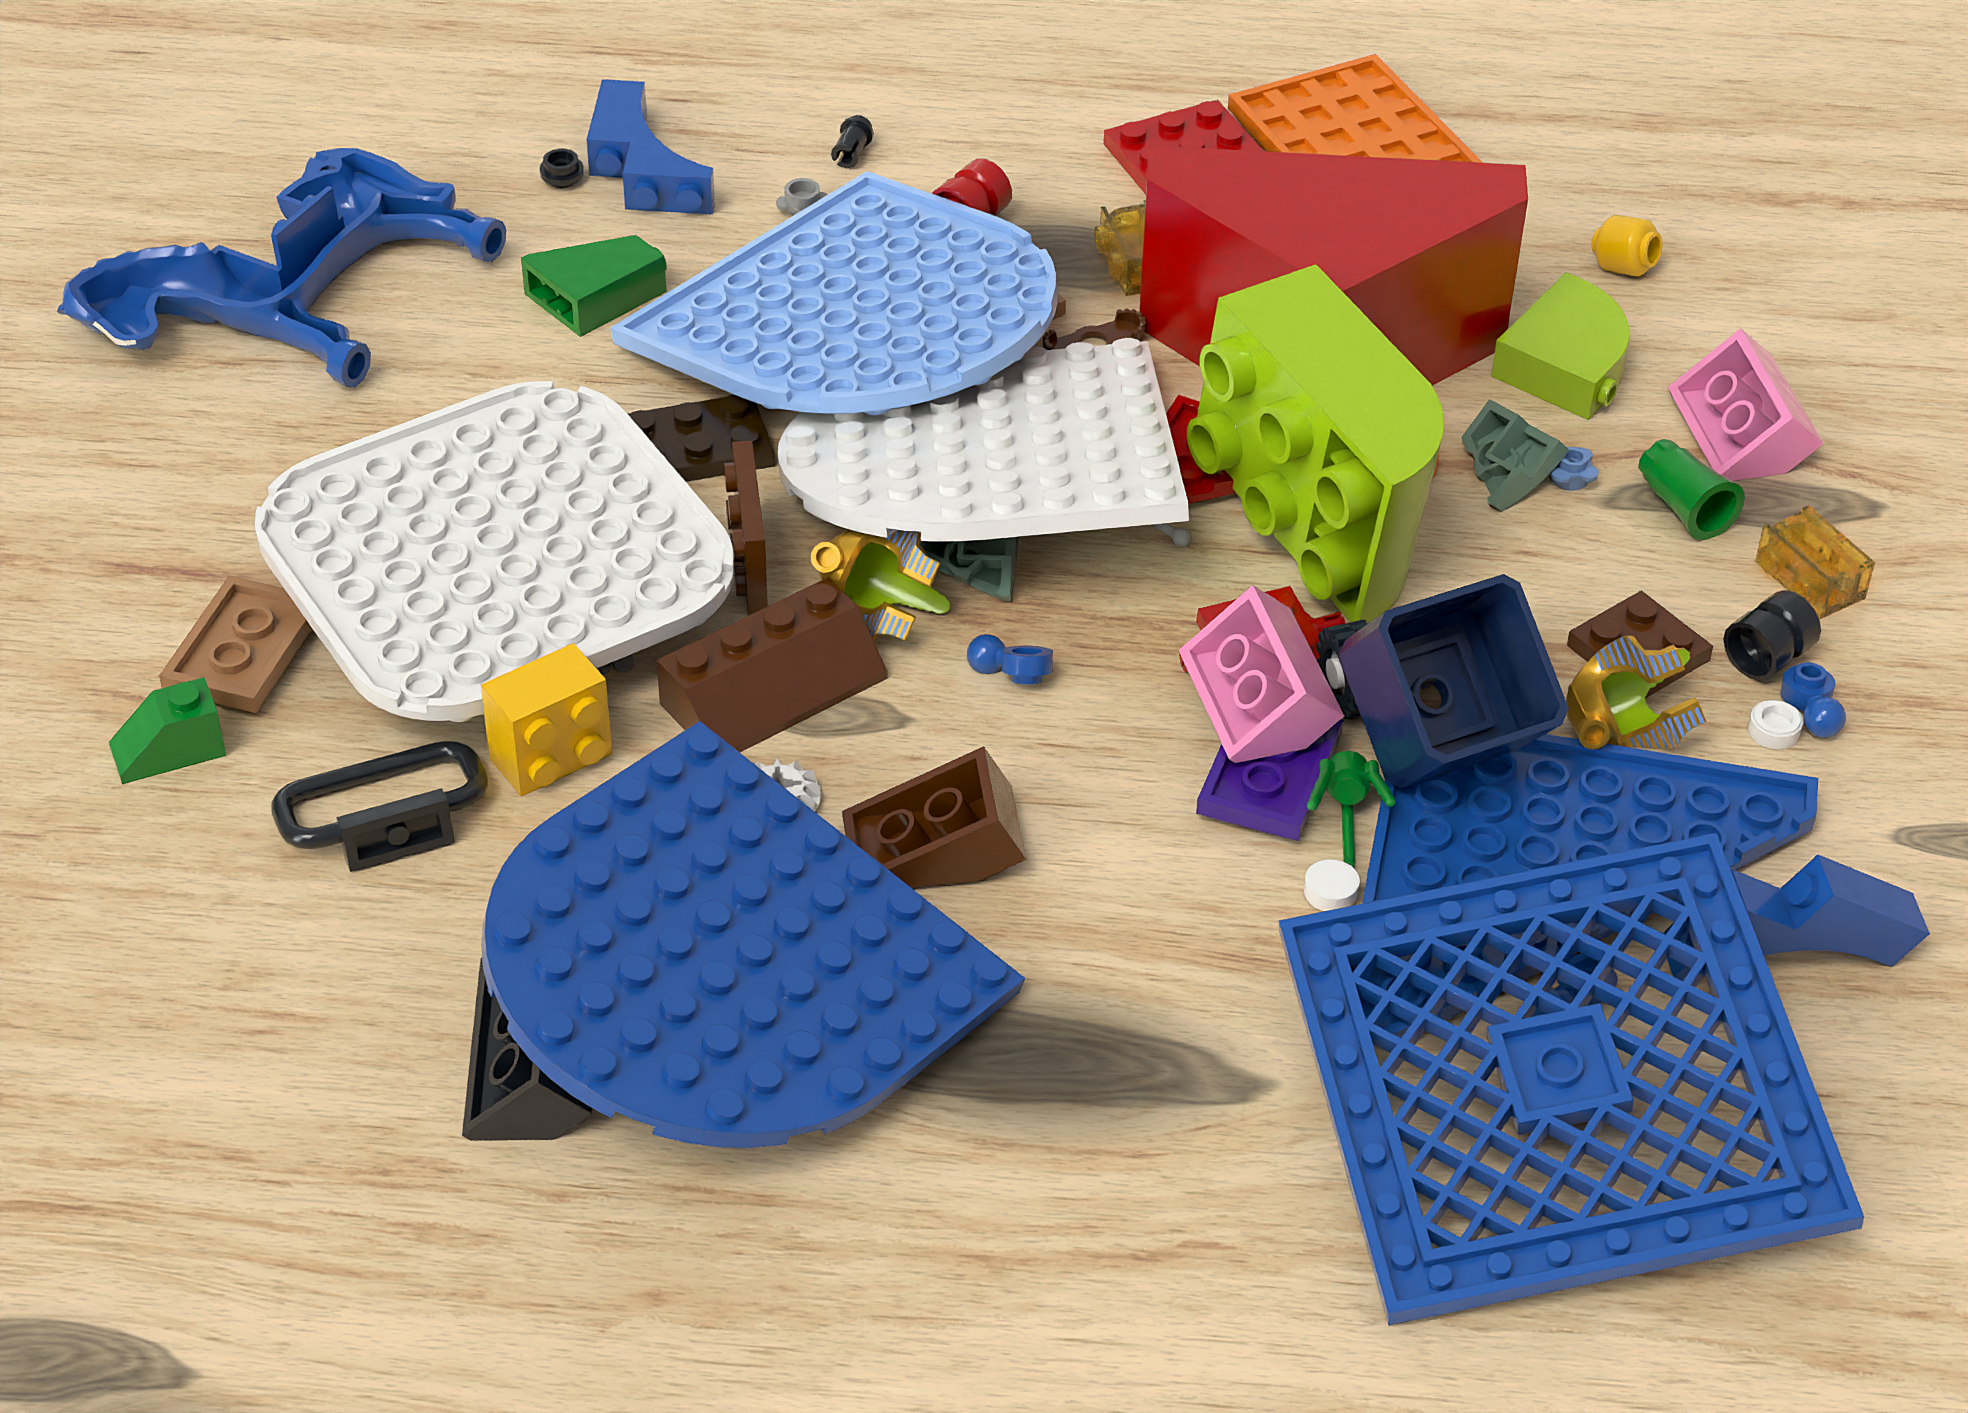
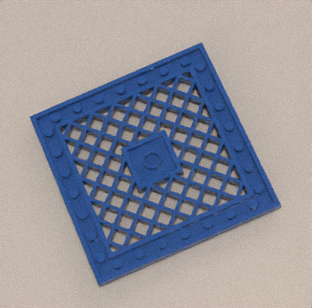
M1717 833L1279 920L1280 937L1388 1325L1862 1229L1864 1214ZM1635 910L1631 917L1621 914V912ZM1651 911L1674 922L1666 935L1643 924ZM1580 921L1575 929L1566 925V923ZM1596 922L1619 933L1611 946L1588 935ZM1687 929L1694 948L1679 941ZM1524 932L1519 940L1510 936L1511 934ZM1541 933L1564 944L1555 957L1533 947ZM1631 940L1655 950L1647 964L1623 953ZM1469 943L1464 951L1454 947ZM1486 944L1508 955L1500 968L1477 958ZM1576 951L1599 961L1591 975L1568 964ZM1413 954V956L1408 962L1399 958L1402 956ZM1431 956L1452 966L1443 980L1422 969ZM1668 957L1692 968L1684 981L1660 971ZM1521 962L1543 972L1535 986L1513 976ZM1357 966V968L1352 973L1351 967ZM1375 967L1397 977L1387 991L1366 981ZM1612 968L1636 979L1627 993L1604 982ZM1466 973L1488 984L1479 997L1456 987ZM1704 975L1712 995L1696 988ZM1556 980H1560L1580 990L1571 1004L1548 993ZM1410 984L1432 994L1423 1008L1401 998ZM1648 986L1672 997L1664 1011L1640 1000ZM1501 991L1523 1001L1515 1015L1492 1005ZM1592 997L1616 1008L1608 1021L1605 1019L1600 1003L1587 1006ZM1360 998L1376 1005L1367 1019H1365ZM1445 1002L1467 1012L1458 1027L1436 1016ZM1684 1004L1709 1015L1701 1029L1676 1017ZM1536 1009H1539L1547 1013L1544 1015L1531 1017ZM1389 1013L1411 1023L1402 1038L1380 1028ZM1628 1015L1653 1026L1644 1040L1620 1029ZM1480 1020L1491 1024L1487 1026L1488 1042L1471 1034ZM1721 1022L1730 1043L1713 1035ZM1424 1031L1447 1042L1437 1056L1415 1046ZM1665 1033L1689 1044L1681 1059L1656 1047ZM1373 1044L1390 1053L1381 1067H1379ZM1616 1048L1633 1056L1624 1070ZM1460 1049L1483 1060L1473 1075L1450 1064ZM1702 1051L1727 1063L1719 1077L1693 1065ZM1404 1060L1426 1071L1416 1086L1394 1076ZM1645 1063L1670 1074L1661 1089L1636 1077ZM1495 1068L1497 1069L1503 1090L1486 1082ZM1739 1070L1748 1092L1730 1084ZM1439 1078L1462 1090L1452 1105L1429 1094ZM1682 1081L1708 1093L1698 1108L1673 1096ZM1387 1092L1405 1101L1395 1116L1393 1115ZM1475 1097L1498 1108L1488 1124L1465 1112ZM1633 1097L1650 1105L1641 1119L1628 1114L1633 1110ZM1719 1100L1745 1112L1736 1127L1711 1115ZM1418 1109L1441 1120L1431 1135L1408 1124ZM1662 1112L1687 1123L1678 1139L1653 1126ZM1511 1116L1517 1135L1531 1133L1525 1143L1501 1131ZM1757 1119L1766 1142L1749 1134ZM1589 1121L1583 1131L1571 1126V1124ZM1605 1123L1630 1135L1621 1150L1596 1139ZM1454 1127L1477 1139L1467 1155L1444 1143ZM1700 1130L1726 1143L1717 1158L1691 1146ZM1547 1135L1572 1147L1562 1162L1538 1150ZM1402 1142L1419 1150L1409 1166ZM1642 1142L1667 1154L1658 1170L1633 1158ZM1490 1146L1514 1158L1504 1174L1480 1162ZM1737 1150L1764 1162L1755 1178L1729 1165ZM1584 1154L1609 1166L1600 1182L1575 1170ZM1433 1158L1456 1170L1446 1186L1422 1174ZM1680 1161L1706 1174L1697 1189L1670 1177ZM1527 1165L1551 1178L1541 1194L1517 1182ZM1777 1169L1779 1178L1769 1180ZM1622 1173L1647 1185L1638 1201L1612 1189ZM1469 1177L1493 1189L1483 1205L1459 1194V1191ZM1717 1181L1732 1187L1711 1192ZM1564 1185L1589 1197L1579 1213L1554 1201ZM1416 1191L1435 1201L1424 1218ZM1659 1193L1674 1199L1653 1204ZM1505 1197L1530 1209L1520 1225L1495 1213ZM1601 1204L1616 1211L1594 1216ZM1447 1209L1471 1220L1461 1238L1437 1225ZM1543 1216L1557 1223L1536 1228ZM1484 1228L1498 1235L1478 1239ZM1431 1243L1439 1246V1248L1432 1249Z

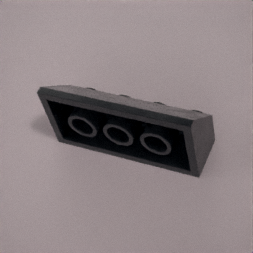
M481 958L462 1136L470 1141L554 1140L573 1126L583 1123L592 1114L593 1108L576 1099L552 1081L529 1059L507 1030L509 1024L507 1017L503 1013L497 998L490 996Z

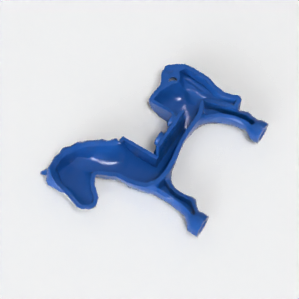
M336 148L316 152L315 158L310 157L302 177L286 187L276 197L280 210L286 218L277 221L271 233L277 266L221 245L209 250L205 243L202 242L190 247L174 244L145 248L136 252L126 251L115 258L98 260L94 267L81 270L76 276L66 282L63 302L59 305L57 312L69 316L96 333L108 336L121 348L139 350L151 348L159 334L156 314L183 316L200 323H214L218 321L237 331L276 339L313 353L327 364L326 372L334 381L345 387H356L365 379L370 367L371 352L368 346L360 341L350 340L349 329L344 325L318 318L308 313V310L326 287L350 265L380 244L393 241L427 238L453 242L460 247H467L473 258L485 262H493L501 254L506 243L507 229L503 221L496 218H481L464 208L453 209L456 202L453 184L424 181L409 173L396 162L361 149Z

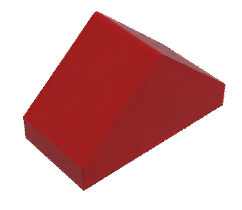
M1149 145L1139 312H1142V316H1145L1146 321L1144 332L1200 367L1201 351L1204 346L1211 342L1219 297L1316 264L1433 386L1494 354L1497 339L1508 330L1528 204L1526 165Z

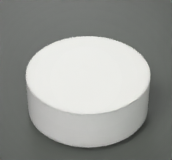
M1778 700L1763 701L1752 709L1748 723V733L1756 743L1763 747L1776 750L1787 749L1798 742L1803 726V718L1795 707L1786 702Z
M1333 859L1318 861L1311 865L1306 872L1304 883L1305 898L1313 907L1321 911L1353 906L1358 897L1359 875L1352 866L1343 861Z

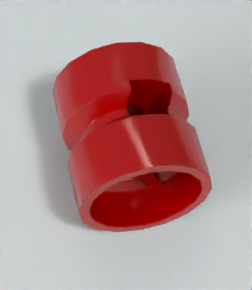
M977 158L958 171L954 178L948 179L940 185L932 194L996 216L1011 202L1012 187L1007 175L996 163L985 158Z

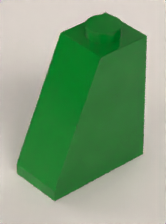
M637 235L537 252L521 257L524 294L580 337L667 292L665 274L667 263L664 255L659 249L652 247Z

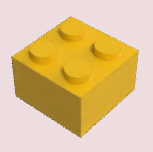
M574 643L481 684L489 758L521 797L541 787L548 786L579 769L595 764L612 754L606 679Z

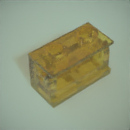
M1144 200L1143 204L1117 208L1110 214L1105 206L1101 207L1100 226H1095L1094 229L1096 248L1099 253L1104 252L1107 258L1109 274L1113 280H1118L1125 296L1140 294L1146 200Z
M1810 505L1801 508V512L1777 522L1772 527L1768 523L1764 524L1755 562L1785 589L1796 592L1805 598L1815 609L1819 619L1866 599L1875 562Z

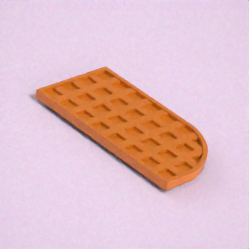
M1376 54L1229 94L1228 110L1267 152L1483 163Z

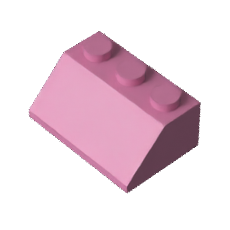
M1741 328L1667 387L1711 468L1731 481L1786 474L1824 444L1772 355Z
M1254 585L1178 650L1229 760L1235 763L1306 749L1344 717L1291 609Z

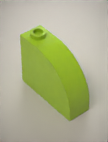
M1565 272L1497 339L1491 377L1589 420L1602 406H1609L1618 391L1630 337L1629 323L1626 315L1618 303L1602 289L1582 278Z

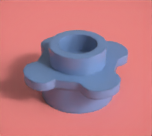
M1567 447L1569 451L1551 472V480L1561 489L1570 491L1580 490L1586 487L1588 482L1595 481L1598 478L1599 471L1592 465L1593 453L1583 447Z

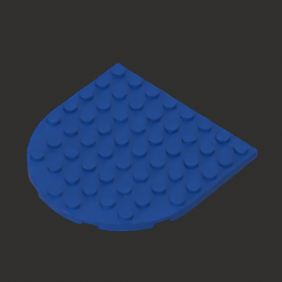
M700 721L548 818L532 830L515 847L501 867L492 886L484 917L481 941L483 971L491 997L497 998L503 1013L509 1021L507 1030L529 1059L552 1081L576 1099L610 1118H613L615 1113L618 1112L636 1121L654 1126L653 1135L690 1144L714 1147L756 1148L787 1144L790 1136L810 1133L819 1129L826 1134L861 1118L880 1105L1019 994L1025 977Z

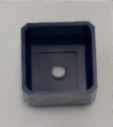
M1505 574L1386 610L1346 639L1339 654L1340 662L1386 781L1401 789L1516 751L1561 726L1569 709L1521 583ZM1422 683L1431 684L1439 691L1441 704L1438 709L1429 708L1421 701L1419 689Z

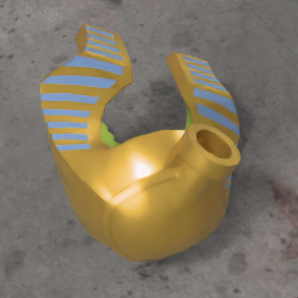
M847 529L830 542L819 543L812 550L811 562L820 572L821 580L829 577L858 605L873 641H875L878 635H894L906 640L911 631L916 616L891 604L900 603L911 608L924 609L927 612L933 611L935 614H943L950 610V603L946 597L940 595L937 590H933L931 586L941 563L928 557L920 546L921 532L897 530L888 537H880Z
M1634 636L1621 637L1599 650L1576 674L1572 683L1568 686L1566 702L1569 707L1567 717L1571 726L1576 731L1581 744L1588 749H1599L1606 744L1632 748L1675 749L1679 745L1680 740L1690 730L1707 722L1696 697L1662 711L1660 715L1652 711L1645 700V696L1650 688L1655 687L1657 683L1663 682L1665 678L1685 670L1684 665L1690 659V652L1685 648H1676L1674 645L1662 650H1644Z

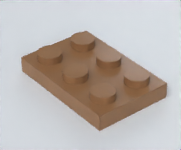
M229 575L160 673L161 687L165 688L205 677L214 703L257 713L311 632L312 627L284 588Z

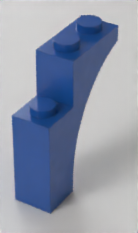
M602 79L586 139L589 176L623 178L625 210L713 214L715 206L713 168L698 164L676 154L663 145L650 131L646 124L645 82Z
M1819 854L1781 888L1731 869L1764 956L1793 951H1833L1862 956L1893 967L1930 935L1912 892ZM1671 925L1670 927H1668V928L1663 932V934L1666 935V934L1668 933V931L1670 930V928L1672 927V925ZM1687 929L1679 941L1694 948ZM1668 957L1667 961L1673 977L1684 981L1692 968Z

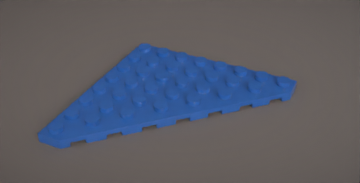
M1545 734L1516 751L1402 789L1385 780L1396 803L1393 807H1388L1383 799H1381L1362 904L1713 833L1718 835L1730 869L1737 870L1812 831L1817 812L1818 778L1606 744L1599 749H1588L1581 744L1579 739ZM1635 910L1621 912V914L1631 917ZM1580 921L1566 923V925L1575 929ZM1596 922L1588 935L1600 941L1616 931ZM1524 932L1511 934L1510 936L1519 940ZM1541 933L1533 947L1555 957L1564 944ZM1469 943L1454 947L1464 951ZM1486 944L1477 958L1500 968L1508 955ZM1413 954L1402 956L1399 958L1408 962L1413 956ZM1431 956L1422 969L1443 980L1452 966ZM1521 962L1513 976L1525 980L1540 971ZM1357 966L1351 967L1352 973L1357 968ZM1375 967L1366 981L1387 991L1397 977ZM1466 973L1456 987L1479 997L1488 984ZM1410 984L1401 998L1423 1008L1432 994ZM1360 998L1365 1019H1367L1376 1005ZM1445 1002L1436 1016L1446 1021L1460 1014L1463 1010ZM1389 1013L1380 1028L1402 1038L1411 1023Z

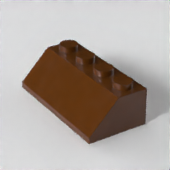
M829 577L657 659L660 705L684 730L700 721L738 752H742L887 679V669L858 605Z

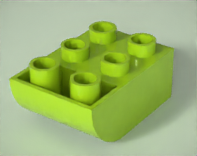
M1316 264L1219 297L1211 342L1203 347L1200 354V369L1204 381L1198 414L1196 418L1190 420L1187 427V441L1192 457L1204 472L1214 474L1225 470L1233 478V490L1241 498L1242 507L1250 525L1260 535L1269 536L1273 534L1297 561L1300 577L1307 590L1319 600L1330 598L1350 622L1362 619L1366 620V623L1371 622L1380 614L1389 610L1397 601L1407 579L1444 431V414L1437 393L1432 384Z

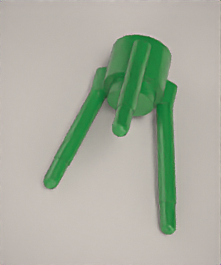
M1342 751L1333 755L1330 760L1322 759L1320 761V774L1309 797L1307 808L1310 811L1317 809L1328 786L1331 796L1341 803L1343 862L1355 869L1354 804L1359 803L1369 793L1370 782L1388 807H1393L1396 800L1380 775L1379 764L1376 760L1367 761L1358 752Z

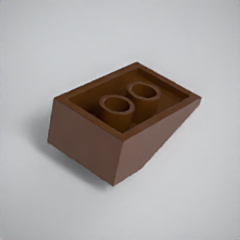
M984 746L842 811L845 836L909 887L977 882L1027 860L1012 785Z

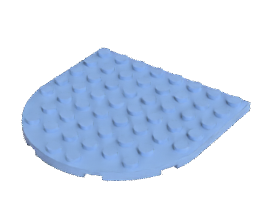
M866 171L610 327L613 344L741 398L762 404L767 409H785L825 414L865 412L869 415H880L893 408L927 402L973 385L984 384L999 371L1019 361L1048 329L1055 315L1058 303L1056 272L1050 255L1046 249L1040 250L1032 243L1031 235L1027 231L994 215Z

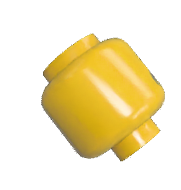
M1613 215L1606 219L1601 228L1594 232L1592 238V251L1596 254L1600 267L1607 272L1641 276L1650 267L1656 266L1662 253V237L1657 232L1653 223L1647 219Z

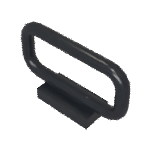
M441 741L291 782L276 793L271 802V812L281 837L292 846L302 849H317L341 843L345 861L350 872L455 843L450 812L471 806L481 799L488 788V776L477 753L470 746L455 741ZM440 762L457 763L467 780L463 786L443 792V789L440 788L336 817L337 822L320 827L307 828L300 826L293 810L295 804L305 799Z

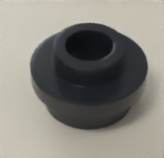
M566 148L553 149L547 152L539 168L541 179L557 188H566L573 185L584 174L583 163L578 159L576 152Z

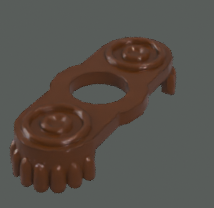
M1128 308L1123 311L1118 309L1114 321L1098 326H1085L1077 329L1072 334L1057 338L1056 331L1050 329L1049 333L1046 332L1045 336H1043V348L1046 350L1065 349L1068 345L1081 342L1087 337H1099L1106 341V345L1123 338H1133L1141 341L1146 327L1145 316H1142V312H1137L1136 309L1131 311Z

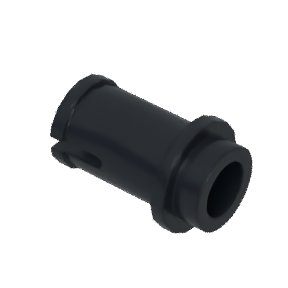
M861 115L849 117L841 124V135L831 151L833 161L838 159L841 152L843 153L837 163L840 167H854L863 148L868 146L873 140L872 124Z

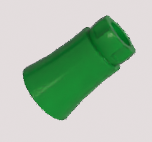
M1658 440L1651 448L1643 452L1639 460L1638 469L1643 473V477L1649 483L1651 490L1675 512L1694 538L1707 540L1716 537L1734 524L1745 502L1744 490L1739 484L1718 474L1701 462L1689 450L1680 448L1671 440Z

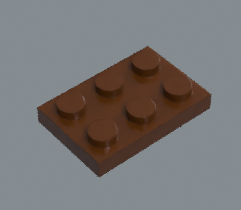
M752 441L732 442L733 462L724 463L726 493L735 492V495H729L728 500H726L728 530L732 529L730 540L733 547L734 562H742V566H734L736 596H746L748 615L768 606L766 548Z

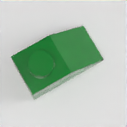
M205 677L153 690L111 738L109 746L122 784L226 756L218 712Z

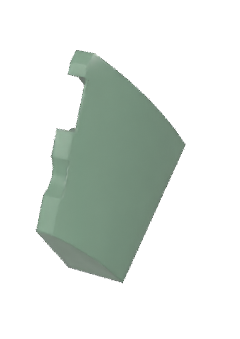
M1491 399L1488 400L1461 437L1467 452L1475 459L1474 469L1477 476L1485 482L1490 496L1487 497L1488 502L1500 512L1521 500L1537 487L1569 451L1561 441L1533 427L1519 414Z
M1018 537L971 541L920 542V546L928 557L941 563L939 571L1001 601H1012Z

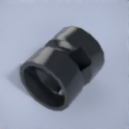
M1788 590L1777 591L1761 602L1754 610L1747 612L1725 630L1723 638L1724 647L1730 662L1739 672L1750 679L1758 681L1767 680L1786 667L1792 661V658L1801 656L1819 641L1821 625L1815 609L1805 598L1796 592Z

